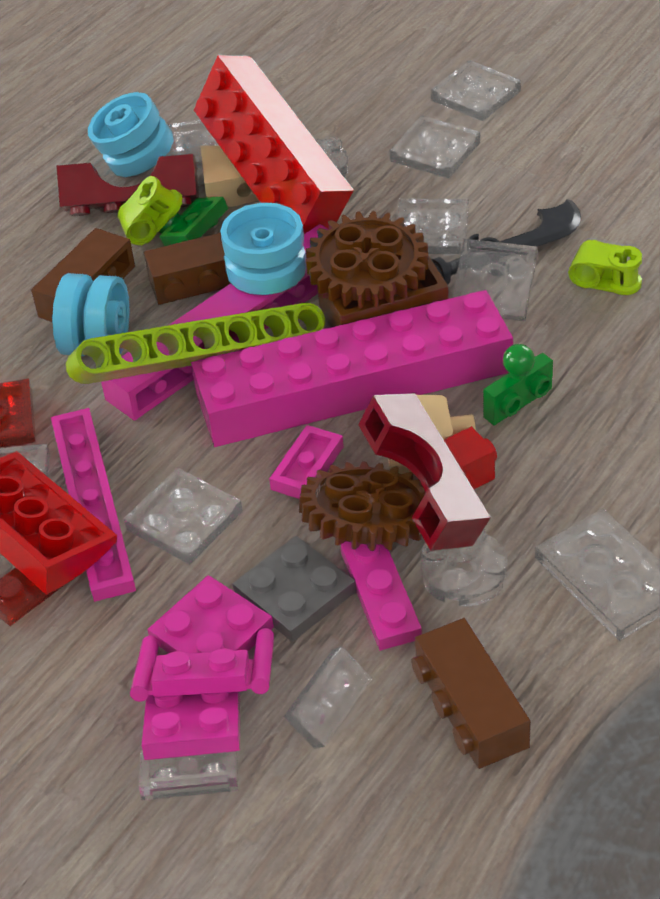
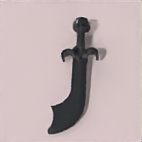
M566 199L559 206L538 209L537 215L542 223L532 231L502 241L486 237L481 239L479 244V234H474L468 239V256L446 262L441 257L431 260L447 285L450 283L452 275L475 267L480 272L490 274L493 277H505L508 275L509 262L499 263L500 259L570 235L580 224V210L572 200Z

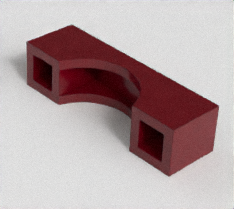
M193 154L158 157L157 164L150 176L158 178L161 185L165 188L180 192L183 198L181 207L190 206L192 200L199 198L196 158ZM91 163L56 165L60 207L65 211H70L71 216L91 214L90 209L104 208V213H118L120 207L126 203L141 184L130 187L113 186L102 180Z
M415 393L373 395L358 425L375 455L386 457L402 464L421 482L425 495L412 516V520L430 551L473 546L491 517Z

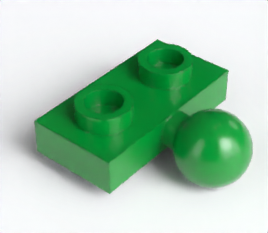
M224 197L197 198L181 215L177 212L159 231L161 233L159 237L163 245L168 246L201 238L208 229L214 227L219 222L218 219L229 209Z
M514 344L507 348L503 355V365L509 373L483 389V418L494 426L505 418L515 415L521 408L535 399L545 396L552 389L553 360L543 352L534 356L533 351L524 344Z

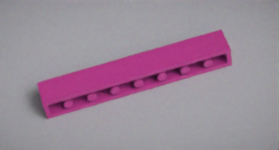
M319 224L304 234L303 246L305 252L306 248L310 247V238H318L317 229H329ZM307 269L304 277L295 286L275 294H249L229 284L169 325L305 303L318 294L317 285H311ZM264 324V329H268L269 326ZM229 330L230 337L239 343L237 334ZM193 336L194 343L199 348L205 349L203 341ZM156 342L158 350L164 355H169L168 348L163 343ZM130 352L121 356L124 360L133 362ZM192 366L102 381L101 384L105 400L135 421L193 381L194 378Z

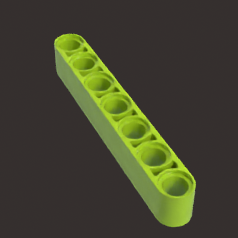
M300 303L84 340L70 354L66 361V371L75 382L91 384L191 366V362L211 356L322 330L325 325V316L317 305ZM298 319L305 323L307 330H304L299 325ZM264 324L271 328L273 336H270L265 331ZM229 330L237 334L239 343L230 337ZM193 336L203 341L205 349L199 348L194 343ZM156 342L163 343L168 348L169 355L162 354L158 350ZM119 348L128 350L133 357V362L124 360L119 353ZM81 355L90 356L96 364V369L87 367L82 362Z

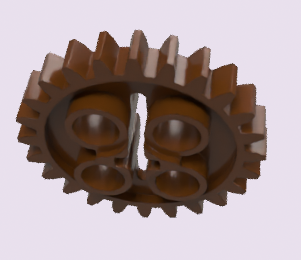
M358 211L356 212L355 219L352 220L346 215H342V223L338 224L330 220L328 221L329 230L317 229L318 238H310V247L306 248L307 275H310L311 285H317L319 294L328 292L329 301L331 302L342 297L343 306H347L352 300L357 301L358 308H363L366 301H371L372 305L378 308L379 300L385 299L389 304H394L393 295L397 294L400 297L407 298V288L417 290L418 280H425V270L429 269L428 243L424 242V234L416 233L415 224L404 227L403 217L398 218L394 222L391 221L390 213H386L382 218H377L376 212L372 211L369 217L364 218L361 212Z
M362 461L360 467H354L351 463L345 462L344 469L330 465L329 473L317 470L316 477H307V485L301 486L299 513H302L301 521L309 523L310 532L320 530L321 539L335 537V545L337 546L348 541L351 542V547L354 550L361 544H367L370 551H374L377 544H382L386 549L392 550L394 542L406 547L408 546L409 538L416 541L421 540L422 535L412 520V516L422 501L425 491L419 479L413 480L412 472L400 474L398 466L386 470L383 463H378L374 468L369 467L366 461Z

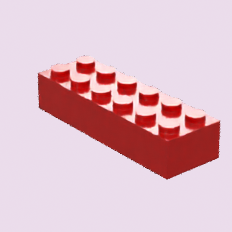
M218 55L196 102L194 112L261 203H278L293 209L300 215L304 234L319 224L329 229L328 221L331 220L337 223L354 191L251 56Z

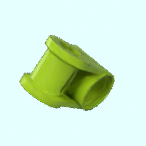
M154 176L144 179L134 194L118 211V218L124 233L130 239L131 244L144 245L153 240L169 219L177 214L182 205V194L177 190L165 188L161 185L160 180Z
M587 240L580 245L569 267L568 275L574 284L582 288L609 291L619 295H631L638 292L642 286V278L638 274V267L642 264V253L633 246H620L597 240Z

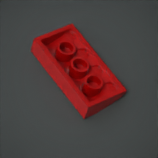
M16 451L0 458V554L47 595L72 581L96 563L117 542V534Z

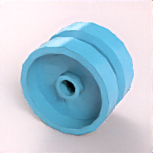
M140 92L124 94L111 100L94 115L88 126V137L96 149L103 154V159L109 168L117 176L122 177L139 175L153 168L157 164L158 157L166 156L174 142L171 129L166 121L159 116V110L147 94Z
M278 203L251 204L232 212L223 221L220 233L225 253L226 273L229 282L238 290L257 295L275 294L295 286L304 277L306 271V252L303 246V224L300 215L293 209Z
M67 273L61 278L55 294L52 316L53 336L56 348L60 354L70 355L84 340L128 332L130 315L129 295L123 278L99 275L93 281L89 275ZM119 348V353L121 354L123 348Z

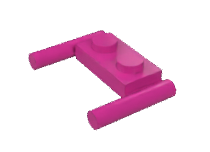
M267 628L260 629L257 632L254 659H249L248 650L233 651L227 648L205 653L187 654L186 652L176 651L167 655H157L159 649L158 639L154 636H146L141 643L130 696L133 700L142 702L148 698V695L161 697L247 691V689H252L256 694H264L269 690L274 633Z

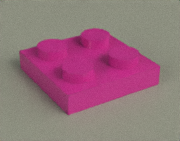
M207 575L151 625L147 631L149 636H154L158 639L159 647L167 653L182 651L189 654L213 652L222 648L233 651H249L256 644L257 632L263 628L272 630L274 625L271 615Z
M240 692L161 697L148 695L145 704L142 735L144 760L240 751Z

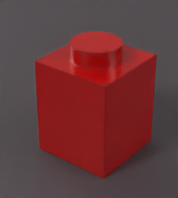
M472 426L444 439L473 489L495 479L497 452L489 439L483 438Z

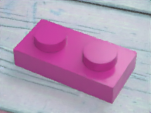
M306 425L269 478L271 490L300 499L301 486L307 485V477H316L317 470L326 472L329 470L330 465L333 464L344 447L343 436Z

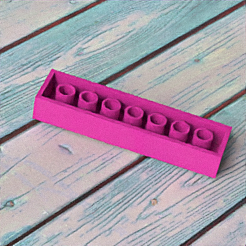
M487 290L234 352L193 361L191 366L196 395L213 445L218 447L365 410L373 395L408 393L424 395L507 374L509 372L503 365V355L507 348L513 345V336Z

